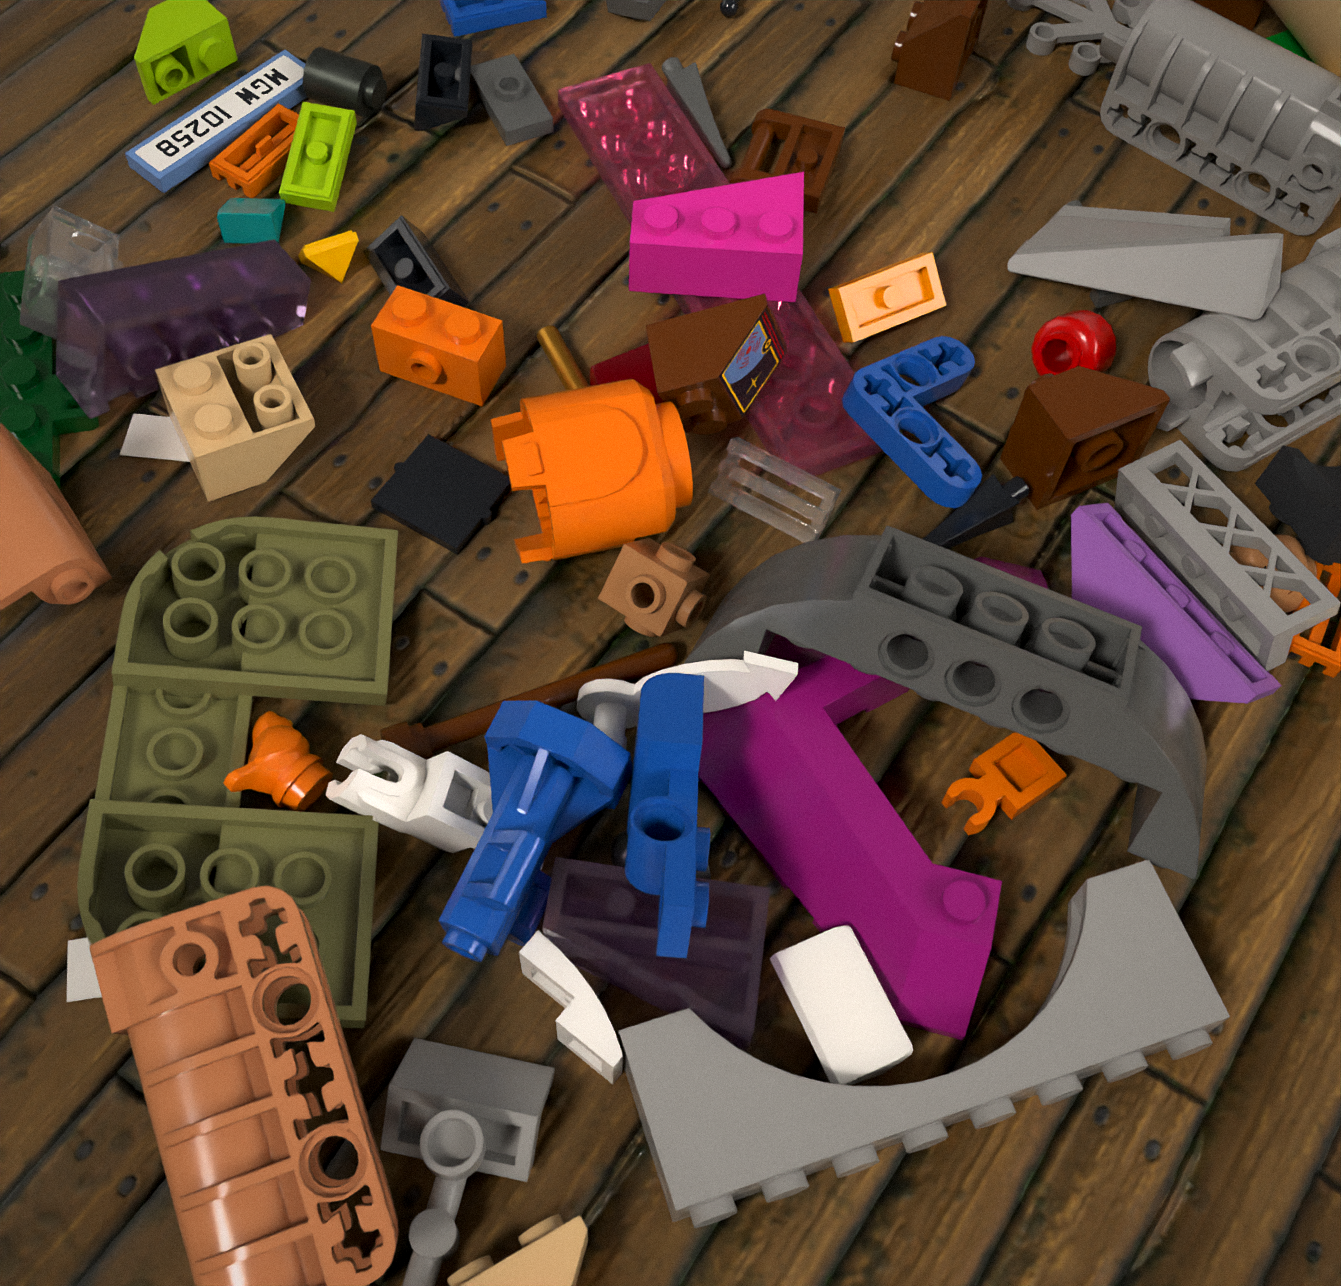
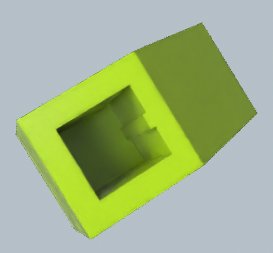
M166 0L150 8L134 56L147 99L153 105L238 60L227 18L207 0Z

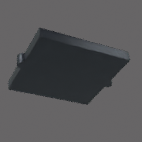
M428 434L404 463L398 462L394 465L395 473L371 499V506L375 510L458 555L482 525H489L492 522V512L512 488L510 479L505 474Z

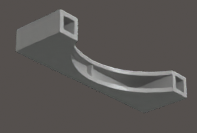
M1148 859L1089 878L1083 883L1068 902L1067 934L1063 956L1055 980L1038 1012L1029 1025L1003 1047L981 1060L952 1073L920 1082L892 1086H850L821 1082L791 1074L766 1064L736 1048L713 1031L690 1008L619 1030L618 1042L623 1055L625 1073L672 1221L676 1222L691 1217L694 1228H698L736 1214L738 1211L734 1201L763 1191L766 1202L777 1201L807 1189L809 1184L806 1176L833 1166L838 1178L845 1177L879 1163L876 1151L903 1142L907 1153L916 1152L947 1139L949 1136L945 1129L946 1126L971 1118L974 1128L981 1129L1015 1115L1017 1112L1013 1103L1038 1095L1042 1106L1053 1104L1081 1092L1083 1087L1079 1081L1080 1079L1103 1072L1108 1083L1115 1082L1146 1069L1149 1065L1145 1057L1167 1049L1172 1060L1199 1052L1213 1044L1208 1033L1230 1018V1015L1154 867Z

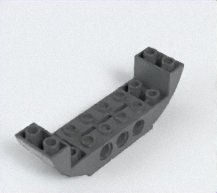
M887 525L882 535H842L809 541L767 559L748 572L725 596L685 660L684 664L707 660H743L744 651L765 655L775 635L778 634L786 637L791 643L799 647L812 648L849 663L853 668L862 673L878 675L910 688L925 699L941 701L978 716L982 721L993 727L1007 728L1041 742L1056 753L1072 755L1102 767L1124 781L1138 783L1127 852L1142 857L1145 860L1149 859L1151 864L1157 867L1168 868L1192 879L1197 875L1207 766L1202 727L1184 688L1166 663L1140 640L1142 626Z

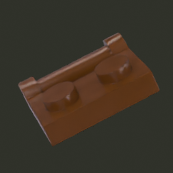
M773 109L760 110L751 127L753 137L740 168H736L732 172L727 185L804 172V210L817 214L843 144L845 127ZM778 139L786 140L773 174L762 172L761 169L771 144Z

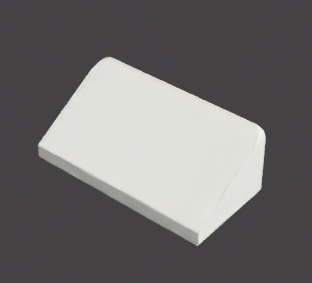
M849 925L832 928L777 952L770 957L773 967L830 1083L852 1085L882 1075L912 1054V1044Z

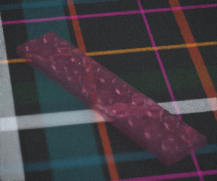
M651 63L558 89V107L630 225L632 222L633 201L730 184ZM797 288L795 302L768 300L785 338L788 352L745 415L787 485L795 484L883 451L844 409L842 397L855 373L799 288ZM672 294L684 315L742 300L739 298Z

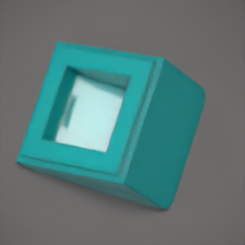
M230 198L218 210L217 221L224 243L279 245L285 211L284 199Z

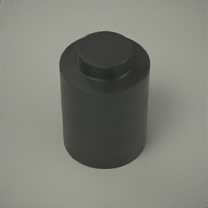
M317 47L312 51L307 59L303 73V89L308 98L333 107L354 110L355 114L363 117H368L375 110L380 109L386 98L387 83L383 79L379 66L324 47Z

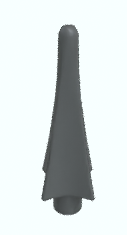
M677 57L667 59L661 68L667 78V85L661 96L697 133L720 166L724 169L730 168L732 160L714 121L696 62L684 68Z

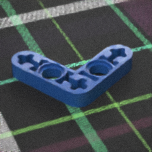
M939 336L859 369L855 372L842 397V403L848 415L927 497L941 506L958 508L962 507L969 500L982 479L981 469L977 462L923 406L959 390L974 368L975 359L969 348L960 341L951 337ZM900 375L912 378L920 386L907 382ZM899 430H905L915 435L922 444L908 440Z

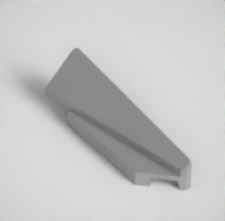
M1064 205L1040 230L1019 247L1008 260L1007 266L1008 271L1255 320L1262 317L1280 288L1284 234L1266 233L1230 236L1231 218Z

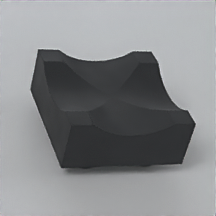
M1283 445L1255 484L1271 502L1269 505L1270 512L1280 521L1290 525L1301 538L1300 544L1304 548L1305 554L1324 565L1341 564V466L1313 464L1298 448Z

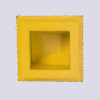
M350 230L304 245L298 256L301 263L342 283L359 239L356 232Z

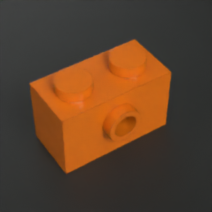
M399 285L396 286L371 324L381 372L482 407L506 367L502 320Z

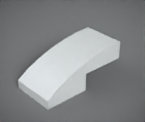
M537 931L519 951L522 974L565 1008L556 1019L558 1040L613 1085L622 1074L623 1055L605 1009L591 986L573 963L557 946L540 931Z

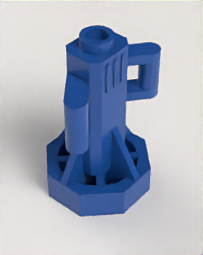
M536 700L503 701L484 736L488 750L493 814L439 919V923L446 932L442 944L455 953L477 962H482L486 953L498 956L506 939L523 947L531 939L558 885L555 880L540 870L552 843L602 809H616L632 775L630 752L592 723Z

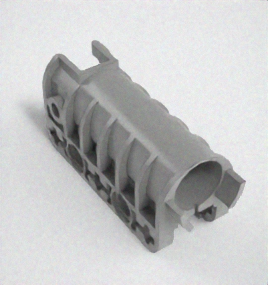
M1142 0L1138 11L1129 27L1133 28V31L1127 42L1108 32L1102 35L1099 47L1100 55L1116 63L1100 110L1102 123L1109 132L1290 233L1310 235L1320 228L1341 198V77L1192 0ZM1121 104L1129 108V117L1127 119L1122 116L1123 108L1120 106ZM1149 117L1152 121L1146 127L1144 126L1147 122L1145 118ZM1160 125L1173 127L1180 136V144L1162 136ZM1193 142H1195L1196 145L1192 148V150H1188L1190 145ZM1209 152L1217 156V165L1210 162ZM1235 165L1241 167V170L1236 175L1232 174L1235 170L1233 168ZM1249 174H1259L1267 179L1270 184V192H1264L1250 184ZM1282 191L1287 192V195L1282 200L1277 199ZM1301 202L1310 207L1307 217L1303 216L1304 213L1299 211Z
M1341 227L1316 240L1304 262L1281 273L1280 288L1261 318L1251 320L1209 311L1165 334L1155 342L1148 359L1150 386L1164 390L1171 399L1156 428L1169 431L1176 427L1210 463L1225 471L1238 472L1252 466L1281 449L1283 445L1286 446L1341 414ZM1329 388L1330 392L1324 401L1319 398L1305 404L1302 410L1298 406ZM1262 415H1281L1287 421L1288 426L1276 427L1271 425ZM1245 432L1249 435L1242 448L1237 445L1228 448L1223 444V440L1227 443H1232L1240 439Z

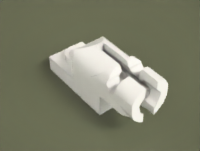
M362 734L353 737L343 747L336 763L352 770L351 774L344 782L337 780L329 782L326 796L330 800L358 814L373 816L372 819L398 832L414 836L450 853L468 848L475 849L493 814L490 774L488 771L449 751L426 760L386 740L376 741ZM383 770L388 772L386 780L372 775L373 773H381Z

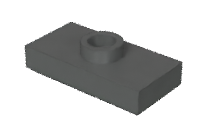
M515 54L471 65L470 83L506 146L554 132L553 117Z

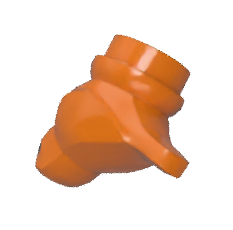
M268 711L258 718L251 734L253 748L248 763L229 773L223 783L230 792H239L246 789L264 792L272 795L273 801L279 808L287 807L290 811L304 812L321 796L331 781L333 774L323 766V759L320 756L310 754L309 741L292 727L293 723L291 720L273 711Z

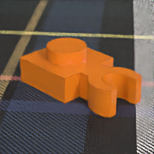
M1014 732L976 757L969 768V771L975 778H962L953 782L941 803L945 808H948L959 800L972 802L976 806L978 813L969 818L964 831L968 835H973L986 828L997 806H1000L1012 820L1060 787L1067 775L1036 740Z

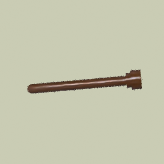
M661 643L423 728L420 722L409 726L406 721H402L380 729L381 740L392 742L427 760L433 757V752L486 734L503 701L536 700L558 708L577 701L579 689L590 681L596 679H616L630 682L671 667L678 660V650L671 643Z

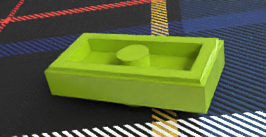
M302 102L279 190L280 198L284 199L286 204L335 212L357 124L354 110Z

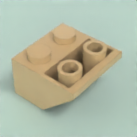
M271 334L155 370L170 419L208 502L267 482L315 427L314 418Z

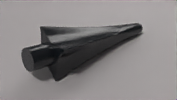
M992 474L962 507H958L939 526L925 536L923 540L949 549L976 536L1014 523L1013 508L1020 504L1021 500L1029 496L1027 484L1022 478L1015 476L1001 485L996 476Z

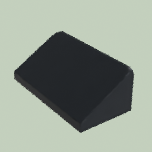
M422 34L414 131H424L467 117L473 41Z
M402 215L363 251L390 295L396 286L399 285L461 307H465L470 303L426 235Z

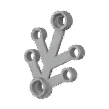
M1007 0L1008 5L1013 9L1027 11L1036 6L1071 22L1053 25L1039 22L1031 26L1026 47L1031 53L1040 56L1051 54L1055 49L1056 43L1102 39V35L1105 32L1127 42L1133 28H1128L1116 21L1130 25L1142 0H1115L1111 10L1106 0H1073L1078 4L1069 0ZM1080 42L1073 47L1068 66L1074 73L1088 76L1096 72L1099 63L1112 61L1100 55V45Z

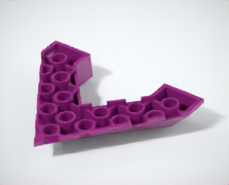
M982 556L973 559L1048 589L1041 570ZM776 634L765 656L798 663V675L776 701L768 692H765L757 699L742 705L703 713V741L698 783H704L716 797V805L783 888L785 890L790 888L814 918L812 923L820 933L843 925L851 927L901 1024L962 1040L968 1028L991 951L1002 881L932 863L836 727L837 724L863 710L868 713L908 692L909 688L878 675L862 673L853 668L849 663L812 648L799 647L791 643L786 637Z

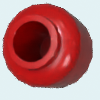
M1073 310L1045 322L1035 334L1031 346L1032 362L1039 376L1049 373L1057 375L1077 366L1105 373L1111 367L1117 352L1116 336L1111 325L1101 315L1089 310Z

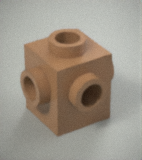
M650 538L641 539L623 545L598 599L625 615V623L636 632L649 637H662L684 627L689 628L697 620L707 600V596L701 592L710 574L695 566L696 558L684 548L669 542H662L660 545Z

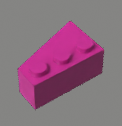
M804 172L633 201L629 249V291L746 299L765 293L769 301L795 302L803 257Z

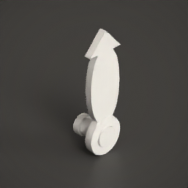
M744 651L743 660L722 659L682 664L647 675L635 684L616 679H596L585 683L579 689L577 711L581 717L593 723L594 726L626 749L627 738L625 737V729L637 726L641 689L643 684L651 677L663 673L703 675V713L742 705L757 699L765 692H768L776 701L798 675V663Z

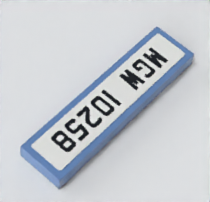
M284 49L127 151L125 155L129 167L161 192H167L207 165L278 103L290 109L307 98L303 89V73L306 64Z

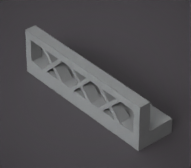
M1181 440L1118 469L1114 505L1116 511L1266 671L1286 662L1293 636L1337 615L1341 602ZM1176 464L1190 479L1189 487L1161 483L1154 474ZM1192 505L1219 509L1229 519L1227 527L1199 523L1190 513ZM1230 545L1259 550L1268 559L1267 569L1238 564L1229 554ZM1271 588L1300 592L1310 605L1287 616L1270 598Z

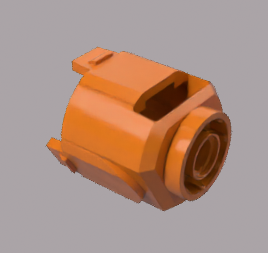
M634 379L521 398L520 412L491 419L497 461H506L512 491L532 489L542 531L540 534L514 539L521 563L541 560L547 562L551 561V559L558 560L623 547L625 543L633 542L636 538L668 531L675 520L676 508L691 505L693 496L691 462L679 413L671 401L655 404L650 390Z

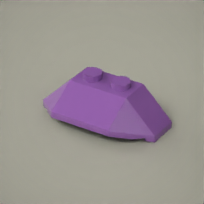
M1109 503L1079 506L1071 514L1072 599L1142 626L1140 640L1166 663L1188 694L1189 699L1248 704L1273 694L1282 686L1121 519L1122 517Z

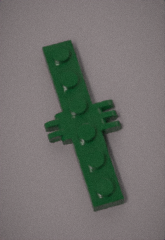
M46 267L0 273V423L50 473L60 489V435L92 431L98 428L99 413L96 411L99 407L98 394L96 393L98 390V377L90 371L59 374V282L53 268Z

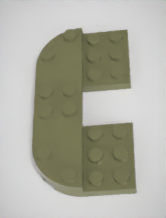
M258 516L236 517L208 523L190 530L191 539L173 548L164 555L160 550L156 552L138 572L124 601L111 672L113 691L95 799H90L78 869V905L89 945H92L128 928L249 888L260 886L279 888L294 899L298 908L305 913L312 926L341 1027L364 1028L367 1008L379 823L372 819L373 816L241 808L242 791L230 792L223 782L226 776L233 770L246 765L253 696L378 706L386 705L398 530ZM279 915L271 916L266 919L268 925L267 932L258 937L264 946H270L275 951L279 964L293 963L290 952L285 955L280 952L276 938V928L284 923L279 918ZM206 958L198 965L197 973L204 967ZM305 985L292 986L286 989L279 997L276 1005L277 1016L284 1026L297 1023L308 1013L311 1005V992Z

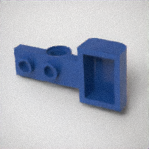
M682 673L659 674L651 677L643 684L640 694L629 794L625 875L628 881L638 890L652 895H659L656 956L687 958L691 928L706 927L709 882L695 881L696 871L706 872L710 847V828L697 827L698 771L703 741V675Z

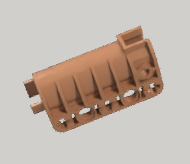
M271 886L253 887L128 928L90 945L89 949L111 1033L129 1036L195 1286H366L380 1278L392 1263L400 1232L398 1215L313 929L305 913L298 908L294 899L279 888ZM279 915V918L284 923L276 928V938L280 952L283 955L290 952L293 963L279 964L275 951L270 946H264L258 937L267 932L268 925L266 919L271 916ZM206 958L204 967L197 973L198 965ZM292 986H307L311 992V1005L308 1013L297 1023L284 1026L277 1016L276 1005L279 997L286 989ZM323 1032L325 1036L323 1042H309L307 1044L315 1066L332 1068L334 1073V1080L322 1086L324 1103L327 1112L333 1109L337 1110L345 1105L349 1119L331 1121L310 1132L306 1119L323 1115L315 1093L301 1094L299 1090L298 1080L309 1075V1066L305 1052L301 1051L295 1055L294 1049L286 1051L285 1044L287 1042L307 1041ZM340 1136L353 1143L358 1152L359 1161L354 1175L349 1178L338 1179L324 1172L320 1165L319 1152L321 1145L327 1137ZM364 1185H368L371 1194H363L361 1196L363 1203L356 1204L355 1209L360 1226L364 1232L378 1229L380 1234L376 1237V1246L372 1249L371 1253L363 1255L362 1248L358 1243L346 1246L343 1241L346 1237V1231L353 1224L348 1200L335 1210L332 1209L330 1202L344 1200L356 1193Z

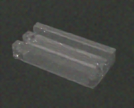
M739 437L731 438L726 449L729 452L726 459L721 460L717 469L719 475L715 481H712L708 493L804 543L818 540L840 495L841 489ZM741 458L822 499L819 507L738 466ZM732 479L812 520L811 525L731 485Z

